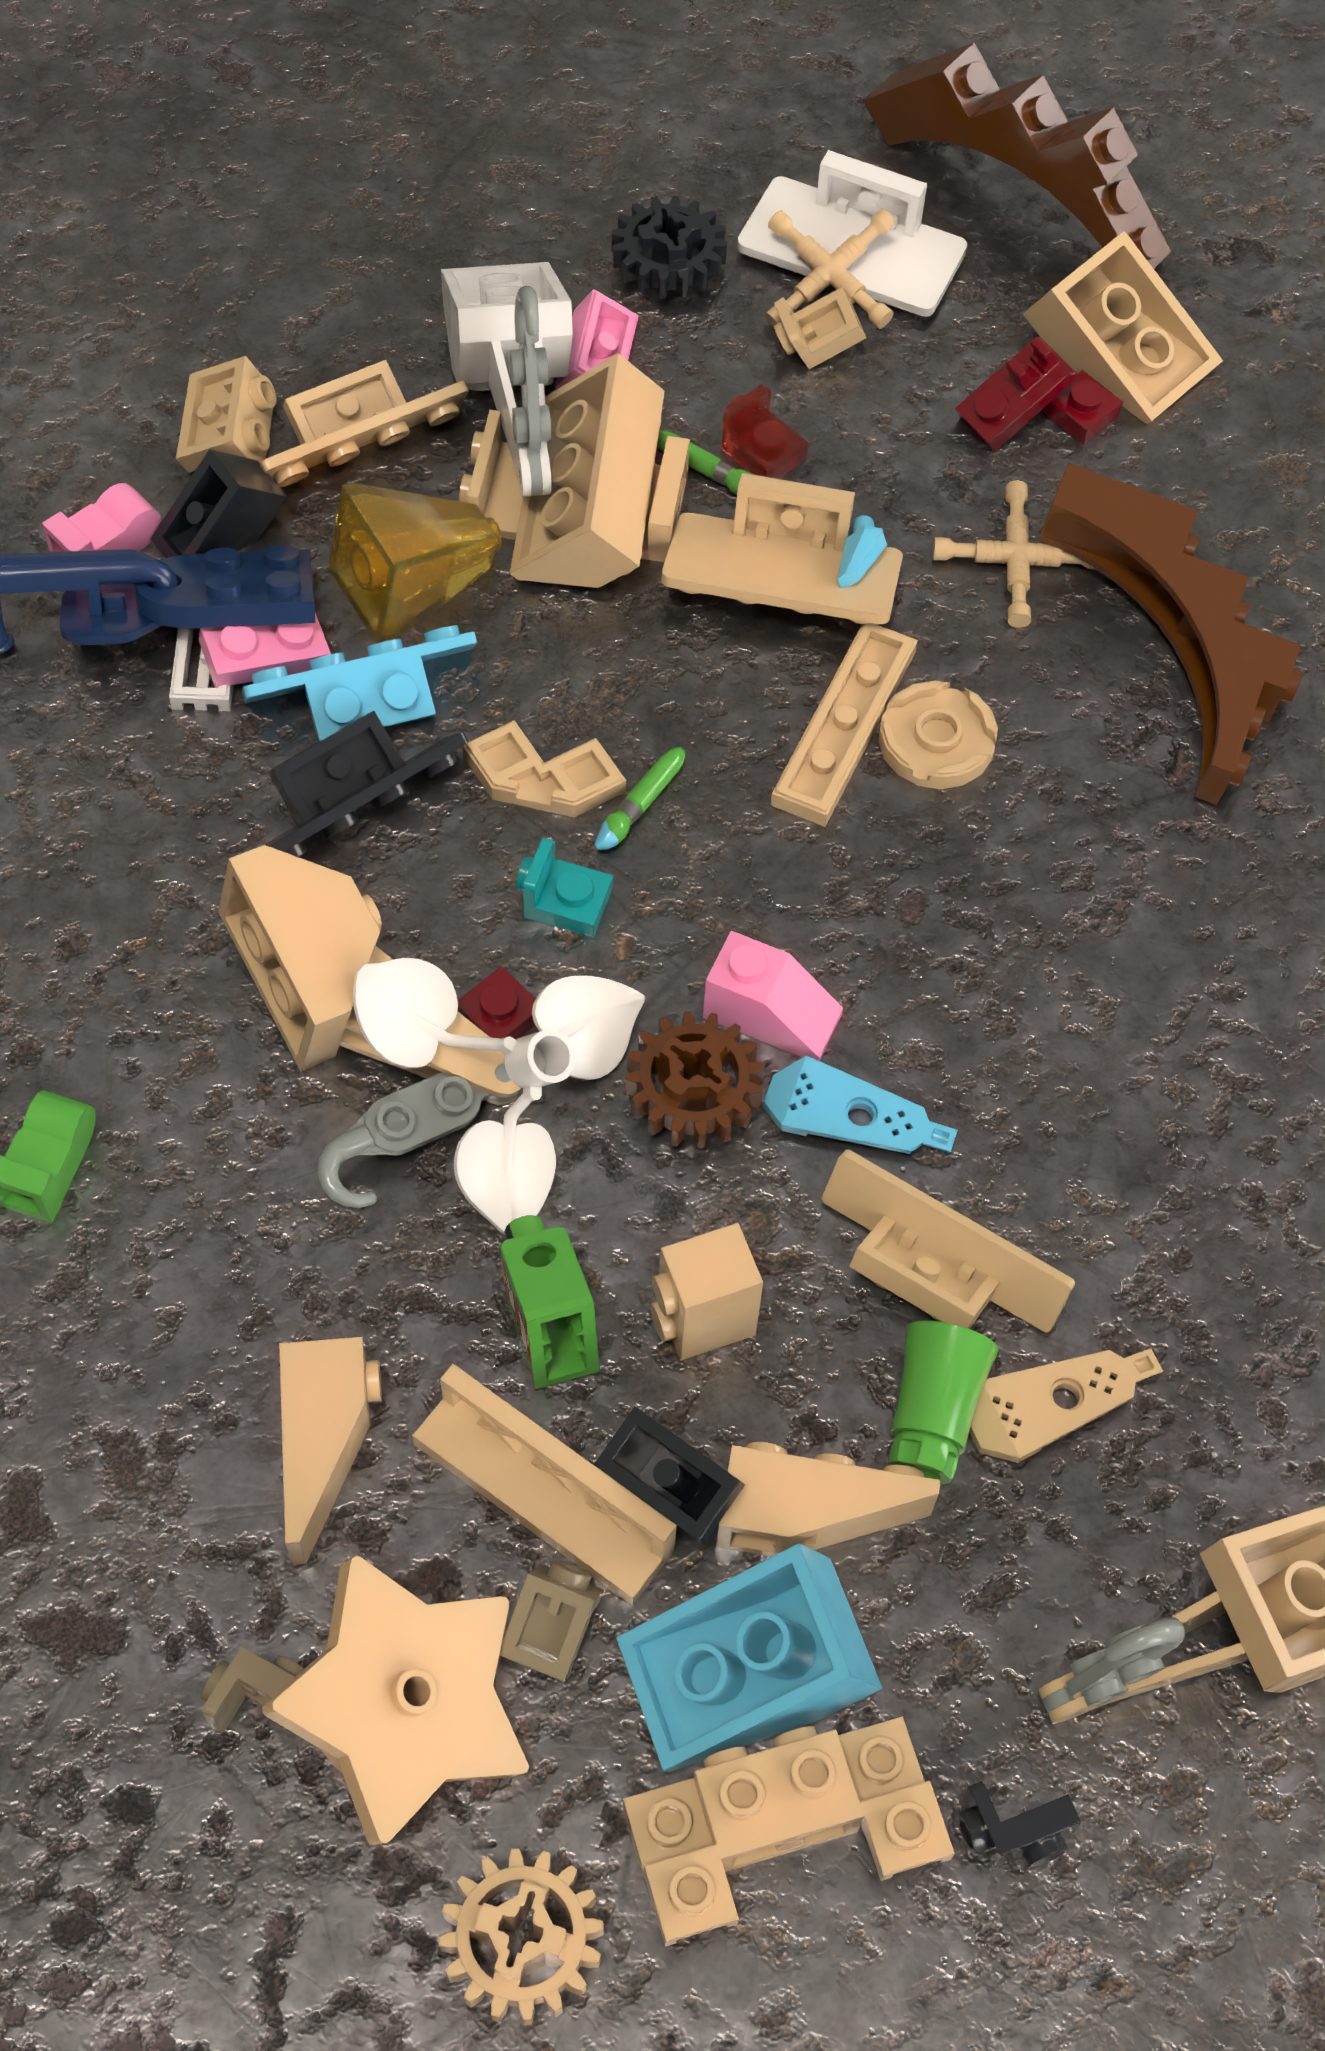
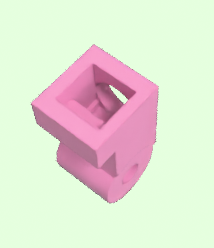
M118 483L103 492L95 504L88 505L69 518L60 511L44 521L42 526L50 552L120 549L141 551L152 542L150 538L162 522V517L131 485Z

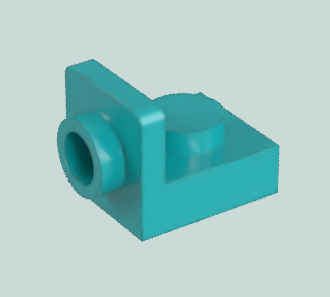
M542 838L535 856L526 855L517 875L516 891L523 893L524 918L594 938L613 890L614 875L555 859V841Z

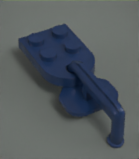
M276 545L267 548L265 551L239 552L233 548L219 547L203 554H185L161 560L133 549L0 554V594L65 591L61 601L60 632L66 641L75 644L127 643L163 625L177 628H212L316 623L310 549L297 550L295 547L288 545ZM0 600V654L13 646L15 640L13 635L6 632Z

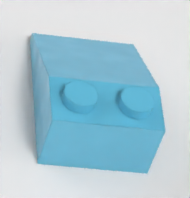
M800 1543L616 1637L661 1767L664 1772L668 1773L702 1762L708 1756L719 1751L734 1747H745L819 1721L883 1689L831 1558Z

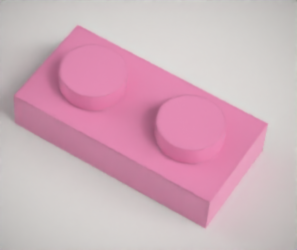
M316 613V623L200 628L198 641L215 688L223 685L229 686L252 682V674L276 667L286 666L288 675L311 670L310 660L331 654Z

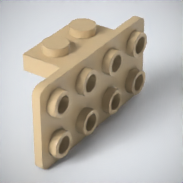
M742 473L738 485L734 520L696 513H683L679 516L663 565L661 582L666 587L679 589L690 594L703 593L736 599L746 604L760 603L793 609L803 614L817 613L849 619L859 624H885L890 620L903 554L896 548L885 547L858 582L850 587L840 588L837 578L845 545L844 539L849 536L855 492Z

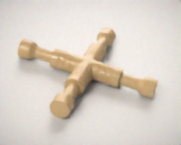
M881 208L871 218L868 227L858 236L855 234L850 236L832 254H829L810 235H802L793 226L792 219L782 210L776 212L768 222V228L777 236H782L789 240L796 247L795 252L814 269L794 287L795 293L786 300L793 312L803 303L809 304L831 284L836 290L843 287L851 303L856 302L868 313L869 320L879 329H882L890 322L894 312L884 303H878L865 292L866 286L847 270L849 266L867 251L866 246L878 235L886 234L896 225L894 218L887 210ZM774 305L765 313L767 321L773 328L774 325L781 322Z
M1015 480L1009 482L1005 487V499L1010 505V515L1006 518V541L976 539L975 544L956 543L949 538L934 537L932 559L947 561L952 557L974 558V562L1007 564V589L1012 593V604L1008 608V623L1012 627L1023 628L1031 623V608L1026 603V592L1030 589V566L1060 567L1061 563L1082 564L1087 569L1095 568L1050 544L1029 542V519L1024 514V504L1028 500V486L1023 481Z

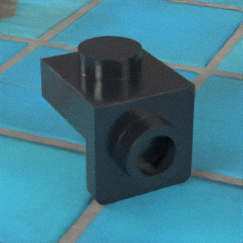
M982 1781L967 1787L960 1800L963 1811L956 1814L959 1830L967 1848L973 1856L983 1854L990 1872L1022 1858L1025 1859L1028 1868H1034L1056 1859L1069 1850L1065 1840L1069 1839L1081 1824L1068 1794L1001 1822Z

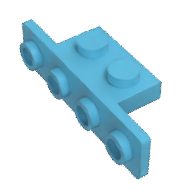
M458 625L443 627L424 633L426 643L403 648L401 639L384 641L368 646V657L347 662L344 653L325 655L309 661L311 670L288 675L286 666L259 671L251 675L253 684L244 686L242 689L244 702L247 704L305 690L318 742L372 711H375L384 728L433 717L436 715L423 661L473 649L477 644L475 631L460 634Z

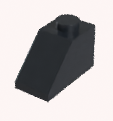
M209 449L150 539L165 558L185 554H203L219 547H228L239 551L259 539L287 496L271 476L263 471L257 460Z
M635 1406L594 1463L596 1467L702 1544H705L745 1486L739 1479Z

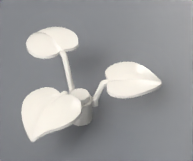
M400 958L360 966L355 974L353 985V1005L356 1019L367 1043L384 1060L403 1068H420L427 1065L433 1059L438 1041L450 1047L494 1050L505 1054L504 1064L506 1072L516 1085L523 1088V1093L506 1111L503 1124L490 1120L482 1121L473 1125L465 1132L458 1142L455 1151L454 1173L458 1187L466 1200L502 1234L505 1235L506 1226L514 1219L526 1215L537 1216L548 1196L554 1179L556 1168L554 1144L547 1130L541 1125L535 1123L516 1125L517 1119L532 1101L541 1098L542 1086L563 1081L568 1076L587 1081L609 1074L619 1064L627 1050L632 1029L644 1003L645 996L629 986L606 978L594 976L564 977L547 985L539 993L533 1004V1021L540 1032L516 1040L512 1037L500 1039L455 1035L445 1031V1029L456 1018L458 1011L457 995L452 981L437 966L415 958Z

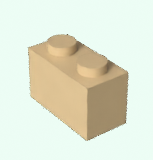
M739 1223L661 1248L659 1274L652 1276V1285L657 1302L651 1303L650 1309L662 1342L673 1340L680 1361L756 1336L763 1280Z

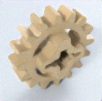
M519 1848L511 1849L509 1868L499 1870L496 1864L487 1856L481 1860L484 1879L479 1884L464 1876H461L457 1881L458 1889L465 1899L463 1906L458 1904H444L443 1918L450 1924L457 1926L455 1932H449L439 1937L440 1951L450 1954L459 1953L460 1957L445 1969L450 1983L469 1978L471 1983L466 1990L464 2000L470 2008L480 2003L485 1996L492 1999L491 2016L493 2021L500 2023L506 2015L508 2007L515 2006L519 2007L524 2025H532L535 2014L534 2005L543 2002L548 2010L557 2017L563 2013L560 1992L566 1988L570 1992L582 1997L587 1991V1984L578 1973L580 1966L599 1968L601 1954L594 1948L587 1946L586 1941L594 1940L603 1935V1921L584 1917V1914L596 1904V1895L593 1889L581 1891L577 1894L573 1893L572 1888L577 1879V1869L572 1865L564 1869L558 1876L550 1873L551 1858L549 1852L543 1851L537 1858L535 1866L529 1867L524 1866ZM520 1886L518 1895L496 1907L486 1903L497 1893ZM549 1895L553 1896L567 1912L573 1934L566 1933L565 1928L553 1925L546 1911ZM532 1906L534 1937L540 1940V1942H526L522 1952H517L514 1965L511 1967L509 1936L503 1931L505 1929L517 1931L521 1921L526 1920L529 1908ZM471 1938L477 1939L480 1944L491 1947L497 1959L493 1979L476 1962L471 1950ZM545 1965L559 1969L553 1976L539 1984L522 1987L527 1975Z

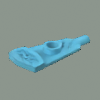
M807 1055L773 1075L763 1103L764 1110L780 1131L803 1136L813 1134L908 1154L919 1148L922 1144L951 1153L957 1134L956 1129L929 1121L924 1107ZM853 1109H864L871 1115L872 1121L868 1125L859 1126L851 1122L848 1113Z

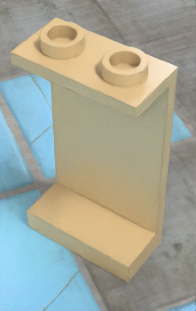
M489 410L484 432L475 431L473 436L471 465L475 467L473 475H463L460 486L459 507L468 509L469 533L516 540L523 497L520 494L517 472L508 443L502 442L501 411ZM667 436L661 465L655 464L641 559L665 562L680 516L688 479L690 439Z

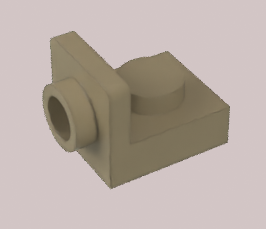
M553 1560L550 1568L543 1565L537 1566L527 1574L501 1644L499 1655L564 1682L570 1675L593 1610L600 1604L604 1590L589 1584L592 1575L575 1565Z

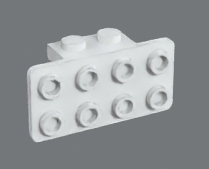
M828 150L820 163L818 188L782 176L776 177L771 181L739 234L737 248L742 254L807 276L814 269L795 252L796 247L785 237L777 236L768 228V222L776 212L782 210L792 219L793 226L802 235H810L829 254H832L853 234L858 236L868 227L871 218L883 208L892 215L896 225L886 234L878 235L866 246L867 251L849 266L847 270L866 286L865 292L874 300L920 316H930L935 312L965 257L967 242L962 237L921 224L927 183Z

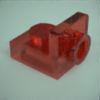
M760 384L746 395H739L734 398L726 407L723 414L721 449L753 475L779 479L807 458L809 442L770 412L771 390L765 385Z

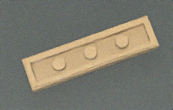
M877 624L861 625L771 795L770 806L826 827L881 721L882 715L886 711L887 704L896 692L916 653L918 640Z

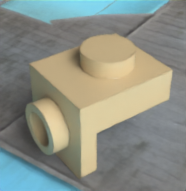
M843 287L796 313L793 312L784 297L774 302L781 319L780 323L774 325V329L783 348L788 355L797 351L808 369L817 366L867 338L851 300Z

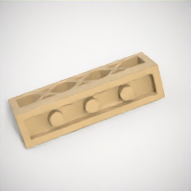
M452 1364L440 1378L443 1399L412 1435L414 1445L633 1606L674 1553L677 1525L462 1369Z

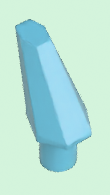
M862 515L856 517L851 525L853 534L844 539L845 545L837 578L840 588L850 587L858 582L887 546L883 529L875 527L873 519L869 516Z

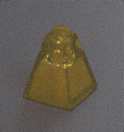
M349 483L342 485L328 569L377 644L398 639L487 572L491 567L494 552L499 551L501 548L502 536L497 522L491 517L485 518L476 504Z

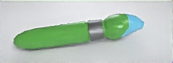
M659 429L657 448L664 452L667 436L683 437L668 430ZM690 442L688 467L713 479V481L727 486L732 493L737 495L742 473H752L743 469H735L726 461Z
M674 747L664 753L625 797L616 811L604 819L594 843L598 850H608L617 846L625 839L629 833L630 826L645 812L683 766L686 751L682 747Z

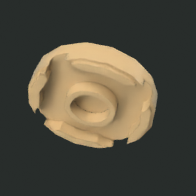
M936 680L912 684L896 693L887 704L886 711L882 715L878 742L884 760L898 776L917 786L947 789L964 786L982 775L993 759L998 727L992 710L978 694L966 688L961 692L957 689L949 688L950 683Z

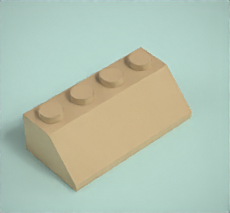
M619 353L545 397V405L549 407L551 418V441H547L551 470V494L523 497L510 574L518 580L599 588L620 576L631 573L640 565L665 391Z

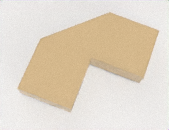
M514 720L462 746L464 759L492 800L575 818L626 793V779L596 738L544 763Z

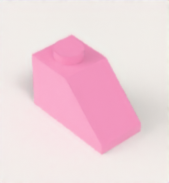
M730 931L705 982L704 1019H707L711 1013L717 1014L719 1025L728 1028L737 1024L741 1027L740 1033L799 1057L807 1055L818 1061L821 1060L843 1012V1007L790 953L734 931Z

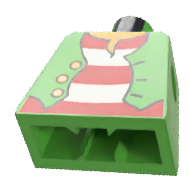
M526 1215L514 1219L506 1226L504 1233L507 1240L499 1245L508 1304L535 1390L600 1372L594 1302L566 1229L559 1226L545 1229L542 1219L535 1215ZM557 1319V1320H556L555 1322H553V1323L545 1324V1322H548V1321H552V1320Z

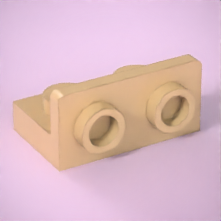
M246 356L192 373L189 376L176 460L188 473L197 469L209 449L257 460L259 463L266 459L267 450L270 447L269 435L273 408L276 405V393L269 378L262 375Z

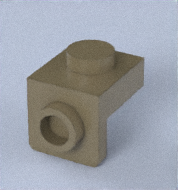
M241 1646L231 1663L222 1661L216 1666L203 1688L201 1700L205 1701V1704L202 1708V1713L209 1727L221 1734L224 1733L245 1698L263 1707L269 1699L303 1671L304 1668L283 1656H278L272 1664Z

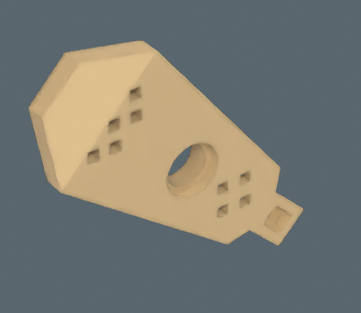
M1151 1348L1126 1358H1122L1111 1350H1106L988 1378L984 1383L969 1433L979 1453L1019 1463L1041 1451L1043 1447L1129 1402L1134 1397L1136 1382L1162 1373L1163 1370ZM1097 1369L1101 1371V1373L1098 1374L1094 1372V1370ZM1110 1375H1112V1376L1116 1377V1379L1113 1380V1379H1110L1109 1377H1110ZM1090 1382L1095 1384L1096 1387L1089 1386ZM1062 1388L1070 1390L1076 1396L1077 1405L1071 1409L1061 1408L1055 1403L1053 1392ZM1108 1389L1111 1391V1393L1104 1392V1390Z

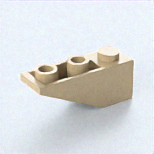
M752 1442L747 1444L746 1447L732 1445L728 1472L743 1482L745 1486L719 1522L716 1547L773 1557L798 1543L812 1550H817L931 1516L939 1495L940 1480L926 1478L919 1469L905 1465H889L884 1467L883 1470L855 1466L854 1460L839 1454L823 1453L816 1455L812 1459L788 1455L783 1447L768 1442Z

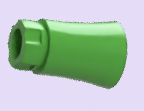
M916 1321L906 1326L904 1366L898 1404L891 1428V1436L894 1440L889 1453L888 1466L905 1465L914 1467L922 1471L924 1477L940 1480L941 1485L951 1483L956 1472L959 1455L965 1452L971 1422L984 1383L999 1352L995 1342L976 1331L945 1322Z

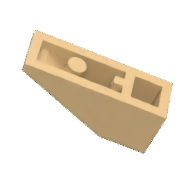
M363 1337L279 1343L285 1544L292 1565L307 1563L370 1428L369 1402L382 1401L379 1360L367 1361Z

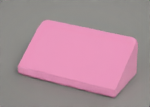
M593 289L573 312V338L568 376L557 377L555 389H559L617 353L628 360L639 315Z

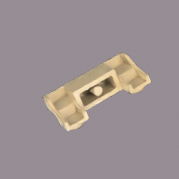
M903 1716L838 1735L836 1729L817 1735L813 1726L797 1728L776 1737L773 1740L774 1748L747 1755L745 1747L722 1750L705 1758V1768L696 1770L694 1778L623 1798V1812L652 1900L665 1947L675 1944L676 1940L726 1925L728 1928L738 1925L739 1917L725 1872L857 1833L860 1825L868 1842L881 1881L892 1878L893 1874L939 1860L941 1863L951 1860L955 1853L931 1782L924 1781Z

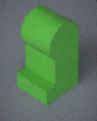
M40 1090L35 1095L28 1107L21 1130L18 1129L5 1156H0V1207L53 1224L91 1141L96 1122V1110L93 1105L48 1090Z

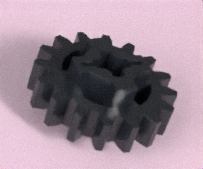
M657 196L651 197V207L644 208L642 205L634 203L632 204V217L620 214L618 217V229H612L611 252H613L614 269H622V281L624 283L637 279L638 292L642 294L651 287L658 288L659 298L665 299L669 290H676L682 298L687 297L689 286L693 285L695 288L704 291L707 289V277L719 279L721 265L726 264L727 241H725V226L716 225V213L714 211L701 215L699 213L700 202L696 200L687 207L680 206L679 196H673L670 204H662Z

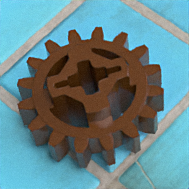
M685 1011L682 1025L674 1027L666 1017L659 1019V1036L656 1037L646 1031H642L639 1034V1051H629L627 1055V1071L630 1073L625 1075V1095L634 1096L631 1102V1113L634 1117L650 1114L647 1130L649 1134L653 1136L665 1127L671 1130V1145L678 1146L686 1134L693 1135L694 1142L698 1148H705L707 1134L715 1132L717 1137L725 1143L730 1140L731 1122L744 1128L749 1126L751 1108H760L763 1088L759 1085L763 1084L765 1069L764 1064L755 1062L757 1045L754 1041L738 1044L741 1030L739 1025L734 1024L723 1032L717 1029V1014L711 1013L706 1019L705 1024L702 1025L695 1024L691 1011ZM730 1065L736 1076V1088L731 1086V1077L725 1073V1068ZM654 1070L659 1073L658 1081L663 1084V1091L658 1094L651 1077Z

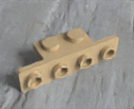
M383 360L285 399L283 408L301 445L262 460L260 466L265 473H268L277 482L279 487L291 485L305 478L309 474L308 468L325 461L331 467L341 465L359 455L360 447L378 441L380 446H387L405 438L410 434L409 428L428 420L430 426H437L453 419L460 413L459 407L465 400L469 390L465 382L460 381L406 403L387 360Z
M845 1150L838 1158L823 1193L822 1201L827 1206L871 1231L856 1249L849 1265L850 1268L869 1278L877 1286L891 1291L925 1311L939 1322L970 1329L987 1304L992 1301L1043 1332H1049L1052 1329L1075 1286V1281L1071 1277L855 1152Z

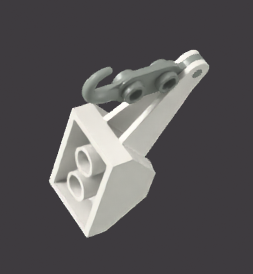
M549 262L441 269L443 306L451 366L457 382L464 381L470 390H491L496 409L501 411V424L516 468L521 496L551 494V470L547 441H551V418L549 407L545 405L544 386L552 384L554 382L553 377L568 376L573 338L571 299ZM511 383L512 386L521 385L522 407L516 406Z

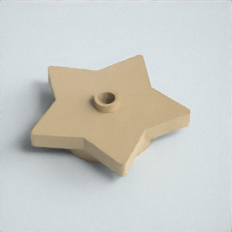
M355 1556L341 1563L327 1645L318 1658L263 1705L262 1713L267 1718L323 1751L328 1760L344 1776L369 1845L378 1846L392 1840L443 1782L510 1778L527 1773L529 1765L493 1687L509 1609V1600L506 1597L499 1596L427 1605L366 1560ZM403 1688L405 1689V1691H406V1693H407L408 1702L406 1701V1699H405V1697H404Z

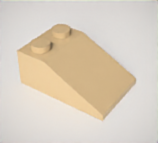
M1125 231L1120 233L1023 313L1038 335L1076 373L1084 370L1122 400V407L1146 425L1223 361Z

